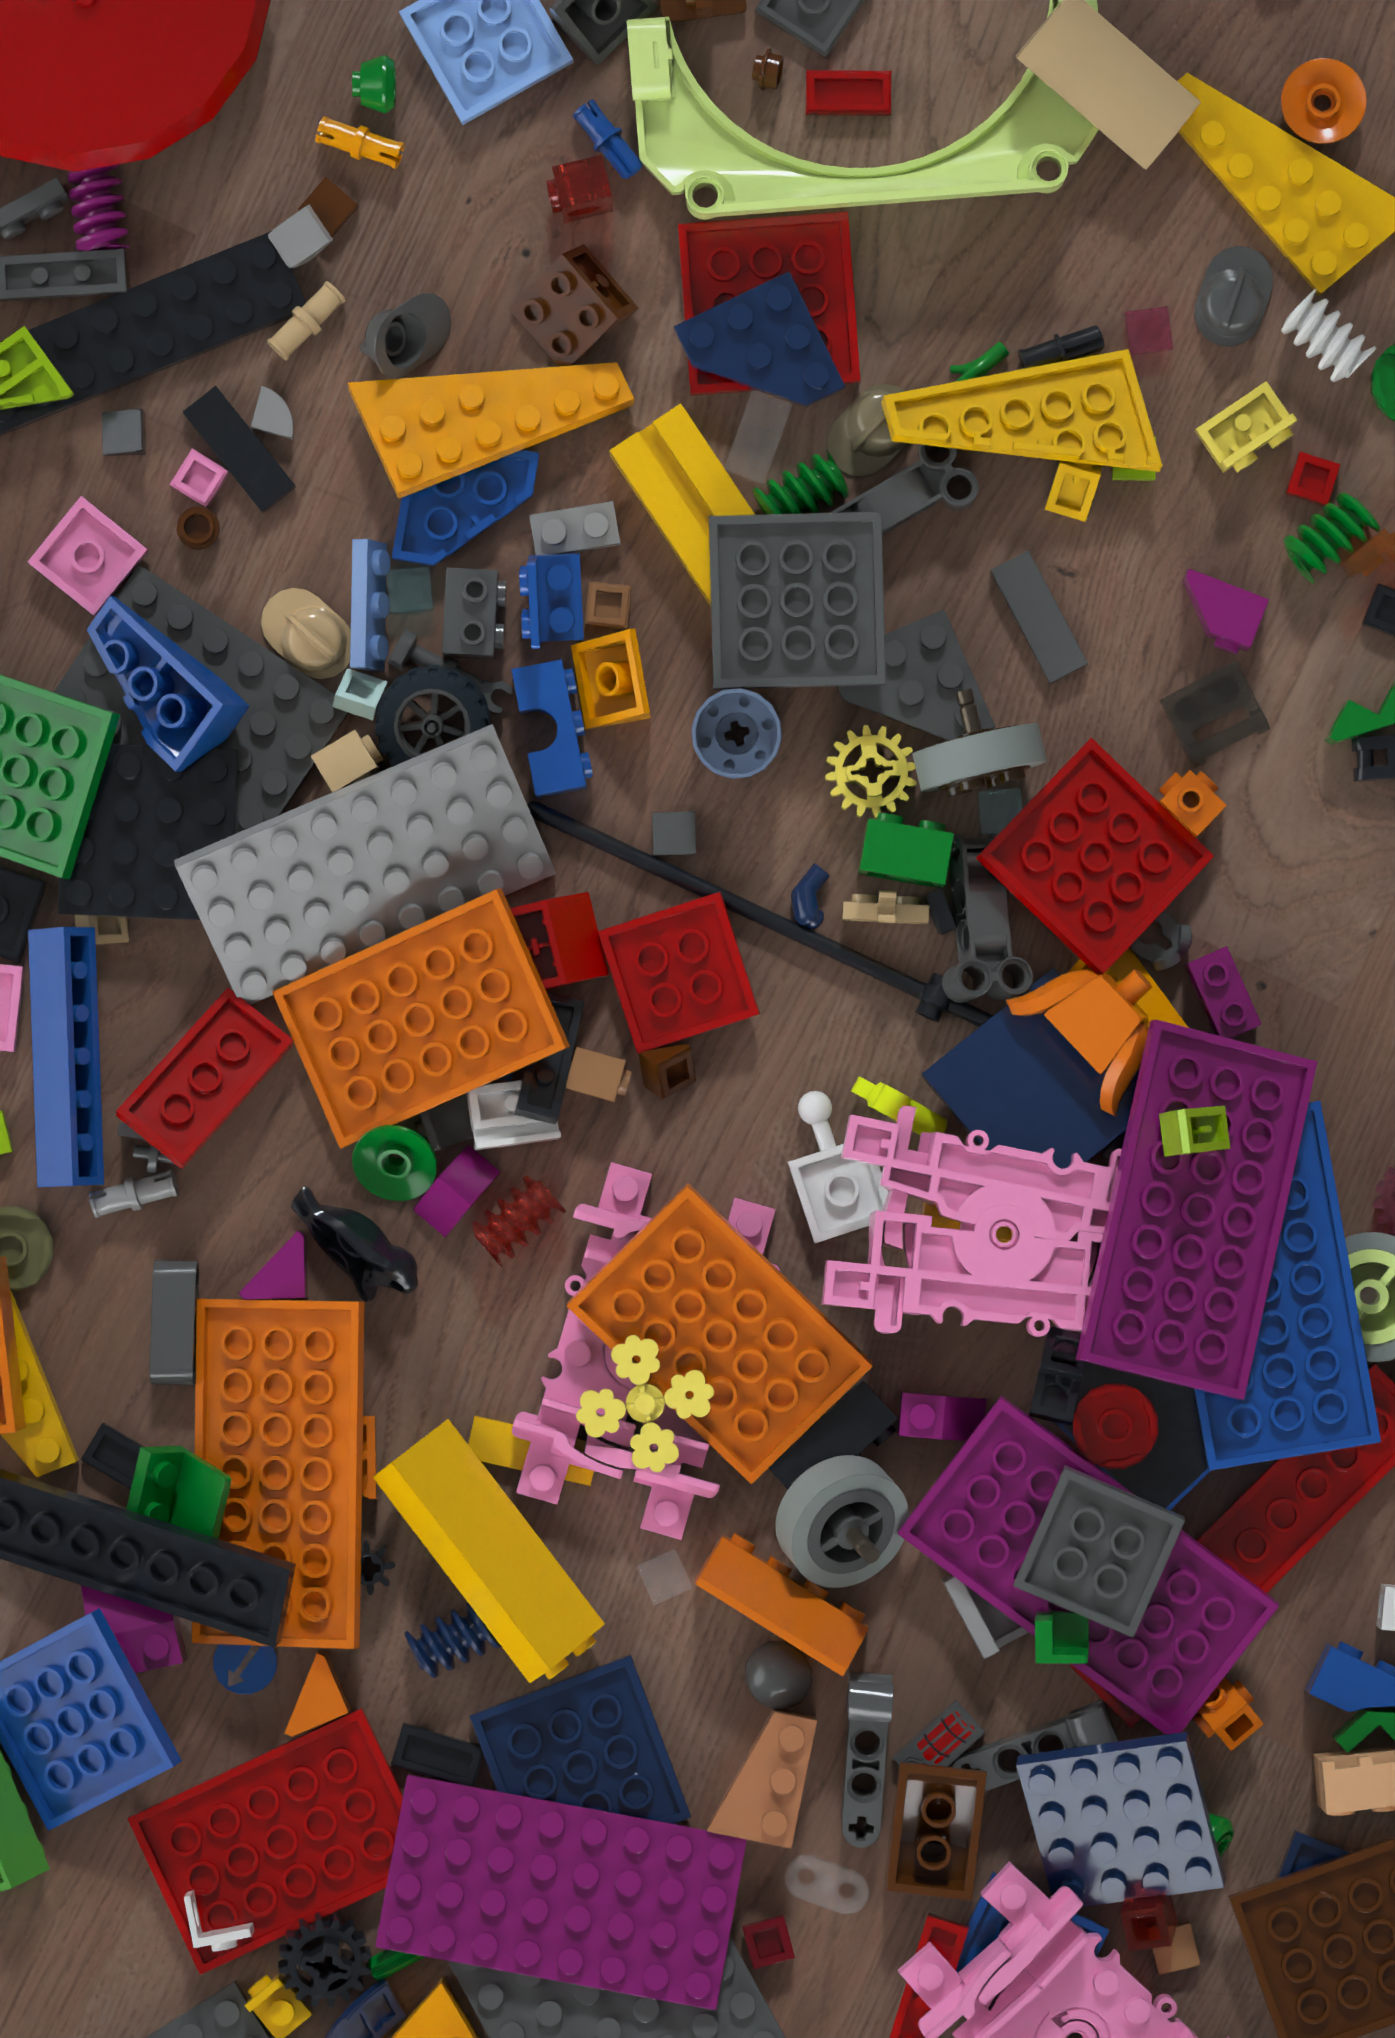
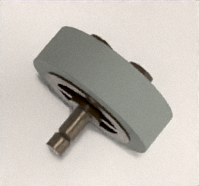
M972 689L955 693L958 706L961 707L959 710L965 734L959 735L955 739L921 749L912 754L921 792L946 790L948 797L970 793L973 789L984 787L986 784L989 789L1013 783L1012 781L1026 777L1025 770L1047 762L1038 723L1008 726L992 730L990 728L982 729L977 707L974 705L975 699Z

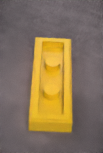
M475 1415L468 1445L482 1462L523 1470L531 1441L515 1437L512 1433L513 1424ZM576 1438L574 1448L590 1457L585 1454L586 1440ZM569 1464L565 1480L591 1486L594 1471Z

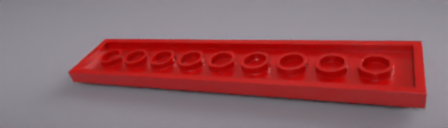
M1374 1363L1368 1370L1381 1438L1380 1443L1275 1460L1196 1539L1197 1542L1266 1593L1395 1466V1383ZM1069 1665L1130 1728L1142 1718V1716L1075 1666Z

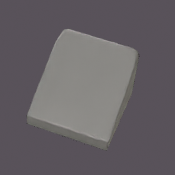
M310 205L305 206L268 234V238L290 269L310 262L333 241Z

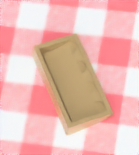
M1062 0L1015 55L1021 63L1145 170L1159 156L1201 103L1084 0Z

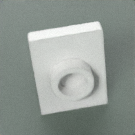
M193 1890L185 1894L184 1901L194 1948L211 1945L212 1951L227 1950L237 1947L238 1939L248 1938L253 1935L255 1931L253 1923L202 1933L195 1892Z

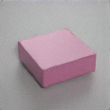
M192 448L171 481L170 486L205 508H208L230 472Z

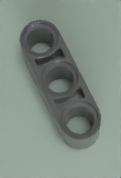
M154 1261L150 1342L151 1384L191 1386L195 1384L197 1299L199 1297L198 1261Z

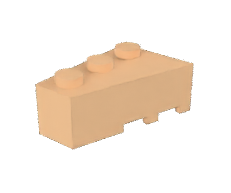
M1395 1746L1351 1750L1348 1753L1346 1751L1312 1754L1317 1805L1327 1815L1345 1816L1355 1814V1811L1372 1809V1812L1395 1811Z

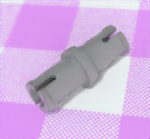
M172 1169L137 1180L132 1176L125 1178V1183L90 1191L89 1201L95 1218L128 1208L136 1211L143 1209V1204L171 1196H179V1191L176 1189L178 1184Z

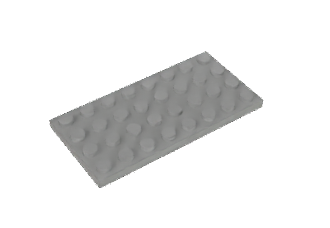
M493 724L174 860L178 874L236 997H241L250 1005L272 996V991L495 889L502 888L504 895H508L557 874Z

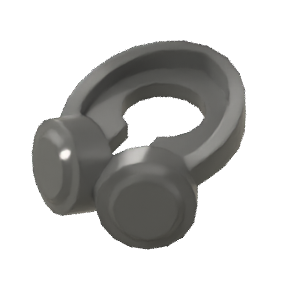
M1163 911L1155 921L1160 924L1162 935L1171 941V948L1165 950L1157 943L1145 944L1139 938L1130 946L1139 957L1151 962L1154 971H1167L1175 967L1181 961V954L1187 953L1192 943L1191 927L1178 924L1171 915Z

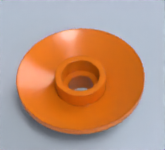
M1329 58L1313 59L1298 66L1287 78L1281 94V109L1288 126L1299 137L1318 144L1338 142L1349 136L1359 126L1366 110V91L1360 77L1345 63ZM1318 97L1326 98L1330 105L1329 109L1319 111L1314 105V100Z

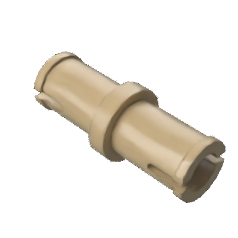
M326 281L302 307L296 306L291 311L293 316L272 338L267 340L268 345L282 359L287 361L289 356L311 334L316 336L321 331L320 325L346 301L344 296L330 282Z

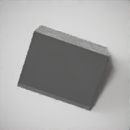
M557 0L550 7V14L554 24L598 66L628 37L627 20L647 18L658 6L653 0Z

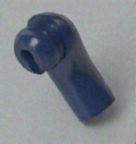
M815 863L791 892L794 918L799 925H804L811 930L818 928L823 923L824 912L819 910L816 893L830 877L827 872Z

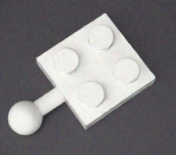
M810 1091L801 1097L798 1103V1112L803 1121L812 1125L820 1152L789 1161L788 1165L815 1244L869 1226L870 1213L876 1210L882 1211L888 1190L880 1186L882 1176L880 1166L841 1158L843 1144L836 1146L828 1122L832 1112L831 1101L827 1095L820 1091Z

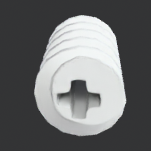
M1315 289L1286 318L1281 332L1285 335L1297 329L1298 333L1293 344L1297 347L1309 341L1310 345L1306 356L1312 358L1321 353L1323 356L1318 368L1324 370L1333 365L1335 368L1330 380L1336 382L1344 377L1349 378L1377 348L1374 346L1362 352L1360 349L1365 336L1362 334L1350 340L1348 336L1353 324L1350 322L1338 328L1336 324L1341 313L1337 310L1329 315H1325L1324 311L1329 301L1325 298L1317 303H1313L1312 299L1317 290Z

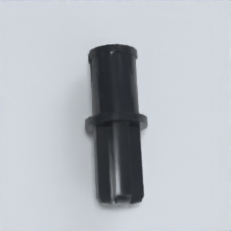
M1091 326L1059 337L1058 333L1054 334L1053 340L1026 349H1020L1018 354L1022 368L1026 369L1073 360L1100 351L1105 347L1099 327Z

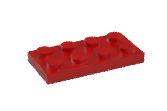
M227 988L116 1110V1117L179 1168L183 1169L293 1046L294 1040L241 997H236L230 988Z

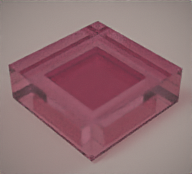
M1168 306L1126 311L1124 313L1130 356L1173 350Z

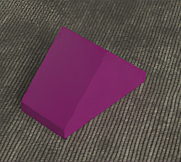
M467 1145L436 1179L413 1210L446 1237L501 1172L470 1145Z
M301 1230L297 1231L238 1294L243 1299L308 1297L307 1236Z

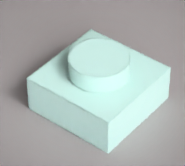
M347 668L336 691L332 707L373 720L388 682Z

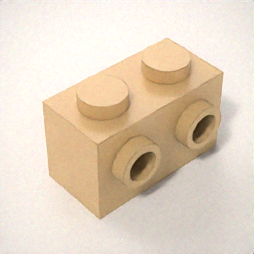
M356 730L311 755L332 792L381 772L377 764L384 760L370 736L366 735L361 738Z

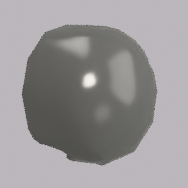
M768 1641L756 1647L746 1660V1685L755 1699L767 1708L789 1709L801 1703L811 1690L813 1679L810 1664L802 1653L788 1642Z

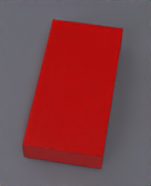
M806 70V115L891 116L892 71Z

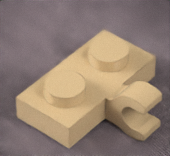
M879 890V896L852 894V902L842 903V921L927 925L929 923V905H920V897L896 896L897 891Z

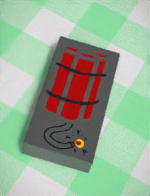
M955 1699L893 1755L892 1758L899 1766L900 1762L948 1767L978 1740L985 1731Z

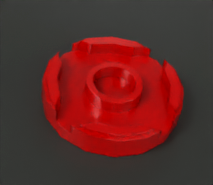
M1105 1383L1089 1390L1078 1402L1072 1421V1435L1079 1451L1092 1463L1107 1469H1125L1141 1462L1152 1450L1158 1436V1416L1152 1402L1138 1389L1123 1383Z

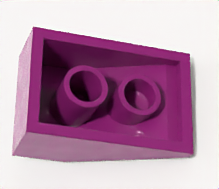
M81 1585L85 1615L98 1608L101 1609L135 1674L181 1664L188 1659L178 1616Z

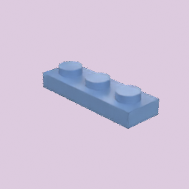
M352 539L350 668L376 672L385 670V660L389 652L388 640L385 637V618L390 608L389 598L386 594V575L390 570V556L387 552L386 543L370 539Z

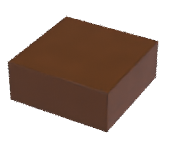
M325 177L298 210L300 211L305 206L310 205L333 238L359 206Z

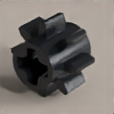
M365 1540L363 1551H361V1564L364 1561V1557L370 1556L372 1563L380 1564L381 1569L375 1570L373 1578H366L365 1571H361V1584L367 1585V1591L369 1595H372L374 1584L378 1581L385 1586H389L390 1580L383 1573L385 1569L394 1568L396 1563L393 1561L385 1562L383 1555L387 1549L386 1545L375 1551L370 1549L369 1541Z

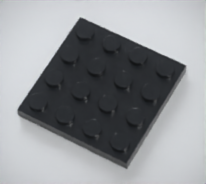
M111 744L70 879L59 877L58 914L200 920L178 874L174 860L235 834L239 751L237 749L214 748L181 772H175L150 746Z

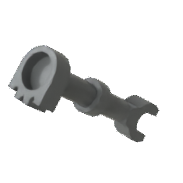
M404 629L387 664L402 671L409 659L422 667L441 665V668H454L460 671L461 675L471 678L477 684L476 687L480 693L483 692L487 700L488 711L494 714H501L503 709L492 702L491 695L496 690H502L511 695L513 688L509 684L501 681L490 683L458 667L459 662L449 657L448 660H445L417 645V634Z

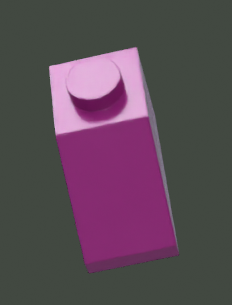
M1188 569L1182 582L1206 636L1216 639L1214 646L1232 654H1238L1239 649L1247 651L1252 645L1269 599Z
M901 1391L897 1434L907 1437L966 1441L985 1417L987 1399Z

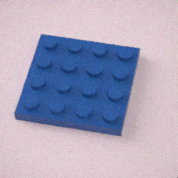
M100 1608L0 1661V1742L48 1831L182 1762Z

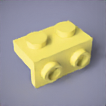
M1266 381L1196 428L1195 433L1223 473L1232 467L1238 473L1258 459L1254 453L1267 443L1274 449L1294 435L1290 428L1297 422V418L1293 413L1289 415Z

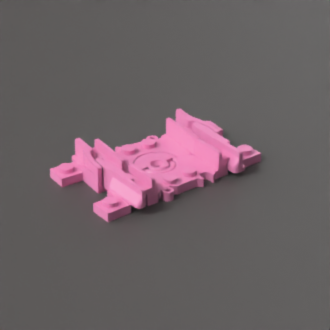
M901 1107L898 1111L896 1124L852 1114L849 1115L841 1158L882 1166L880 1186L889 1190L882 1211L876 1210L870 1213L868 1264L827 1260L822 1304L875 1310L874 1328L881 1334L898 1332L902 1326L903 1313L930 1315L937 1324L943 1322V1312L948 1307H955L960 1311L962 1316L961 1326L968 1325L972 1320L1018 1324L1028 1317L1030 1319L1026 1324L1027 1331L1034 1337H1041L1048 1333L1050 1329L1049 1320L1057 1328L1082 1332L1095 1270L1089 1284L1088 1279L1094 1263L1096 1269L1122 1149L1114 1150L1111 1153L1108 1167L1083 1162L1079 1154L1074 1153L1071 1155L1070 1165L1065 1169H1061L1053 1162L1054 1148H1050L1044 1153H1037L998 1145L989 1151L985 1150L989 1144L988 1135L982 1130H975L967 1135L966 1146L963 1145L958 1136L939 1132H921L918 1151L908 1150L916 1107ZM975 1136L981 1139L980 1146L974 1144L973 1139ZM907 1197L925 1201V1203L930 1205L935 1203L941 1217L961 1222L960 1230L931 1227L932 1216L904 1213ZM1001 1226L1008 1227L1011 1230L1012 1237L1007 1243L1000 1242L996 1237V1231ZM904 1244L908 1268L885 1266L882 1246L902 1250ZM1036 1321L1042 1323L1040 1331H1037L1034 1327Z
M1010 1861L980 1892L982 1897L1010 1922L998 1934L996 1940L959 1972L950 1965L931 1942H928L898 1969L900 1975L931 2009L918 2022L919 2029L925 2038H938L962 2015L967 2020L952 2033L955 2038H1068L1074 2032L1080 2033L1082 2038H1198L1179 2018H1171L1177 2012V2004L1170 1995L1159 1994L1152 2004V1994L1120 1964V1954L1116 1949H1113L1108 1956L1103 1958L1095 1955V1947L1102 1941V1937L1099 1933H1086L1072 1920L1073 1916L1083 1906V1902L1077 1894L1069 1887L1063 1886L1049 1899ZM1164 2003H1169L1166 2009H1161Z

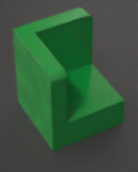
M1036 1611L1035 1663H1088L1089 1619L1072 1611Z

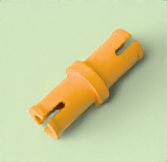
M323 116L319 123L317 131L321 133L316 134V143H322L349 152L350 157L357 160L364 157L391 166L394 169L398 168L403 157L400 151L403 152L405 149L404 142H398L371 133L369 127L360 125L359 128L329 119L326 116Z

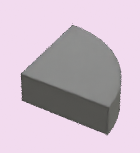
M261 386L251 429L293 440L294 422L287 404L276 392Z

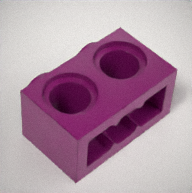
M1227 946L1183 965L1214 1035L1231 1039L1262 1025Z

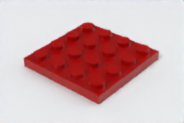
M848 212L678 224L685 321L790 271L844 385L860 384ZM688 360L690 396L758 391L719 375L692 368Z
M1090 738L982 850L976 859L1095 974L1100 976L1117 961L1210 862L1214 855L1093 738Z

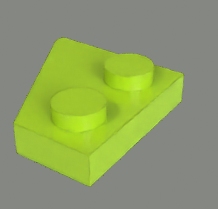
M25 326L0 343V410L69 399L74 395Z

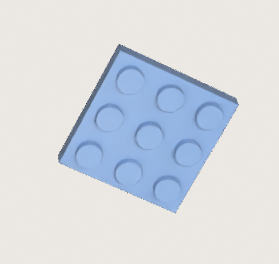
M418 0L399 11L400 17L462 125L574 63L572 56L540 0Z

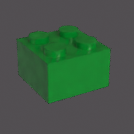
M878 813L876 820L868 819L857 875L938 889L943 888L946 882L954 833L945 832L946 824L920 820L918 827L902 824V816L887 813Z

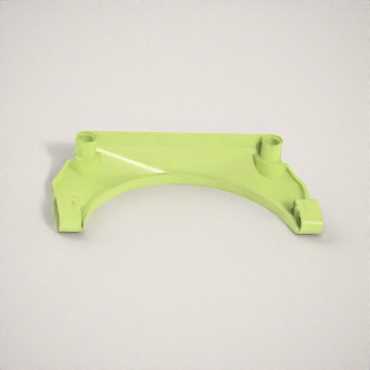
M1049 0L1047 18L1062 0ZM1084 0L1098 12L1097 0ZM669 17L627 20L633 101L635 100L639 160L672 195H681L685 192L687 208L698 219L708 220L722 216L1034 192L1049 194L1061 188L1068 174V165L1078 163L1099 131L1097 127L1027 68L1021 81L1006 101L987 120L966 136L941 150L904 163L874 168H845L821 165L775 150L752 137L733 123L711 101L697 83L676 42ZM1050 161L1058 167L1059 177L1053 181H1045L1037 174L1036 166L1041 162ZM703 187L710 188L717 194L715 204L707 208L698 206L693 200L694 193Z

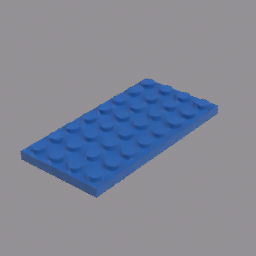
M1321 1101L1309 1102L1244 1400L1194 1389L1208 1471L1381 1442Z

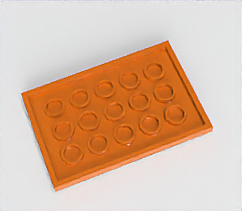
M502 888L495 889L272 991L340 1149L358 1142L362 1135L373 1128L401 1123L570 1047Z
M689 1183L607 1262L566 1305L611 1350L617 1344H625L626 1338L630 1335H637L640 1340L653 1339L659 1348L656 1358L660 1361V1368L657 1372L650 1373V1378L646 1384L658 1388L663 1397L665 1392L672 1387L671 1379L674 1375L681 1374L685 1377L686 1373L690 1370L701 1371L705 1376V1384H710L714 1388L713 1397L708 1399L710 1411L704 1417H696L691 1414L689 1418L684 1420L750 1484L756 1481L873 1367V1361ZM635 1355L632 1360L639 1362L641 1358ZM687 1391L685 1395L686 1397L691 1398L693 1397L694 1393L692 1391Z

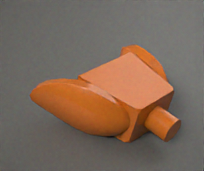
M1134 969L1118 984L1109 974L1099 976L1089 970H1074L1050 980L1023 996L1006 999L1012 1015L1030 1016L1047 1011L1044 1016L1099 1074L1106 1073L1101 1086L1100 1107L1101 1110L1116 1117L1122 1096L1141 1066L1148 1030L1145 1022L1149 1017L1137 1004L1152 988L1151 983L1146 977Z

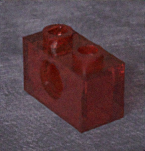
M602 155L552 166L553 179L546 181L547 191L553 214L561 212L564 223L614 212L611 189Z

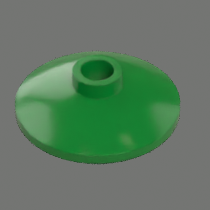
M384 1125L369 1130L358 1140L352 1154V1166L359 1182L374 1195L387 1200L406 1201L419 1197L431 1187L437 1173V1159L430 1144L415 1131L402 1126ZM392 1154H398L403 1158H396Z

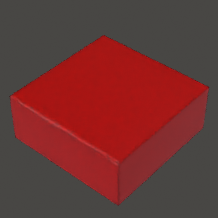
M1300 451L1285 494L1325 506L1329 502L1341 464Z

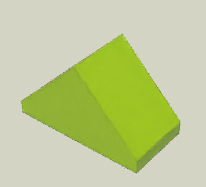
M1225 1106L1190 1108L1159 1113L1164 1157L1231 1149Z

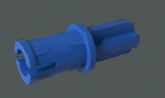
M594 99L587 102L588 106L584 103L574 112L572 117L594 142L593 149L595 152L601 151L621 178L629 179L642 168V162L621 137V128H615Z

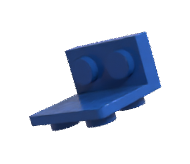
M580 553L529 555L527 566H520L519 570L520 596L529 595V608L522 609L521 613L522 638L531 639V649L540 648L541 642L584 640Z

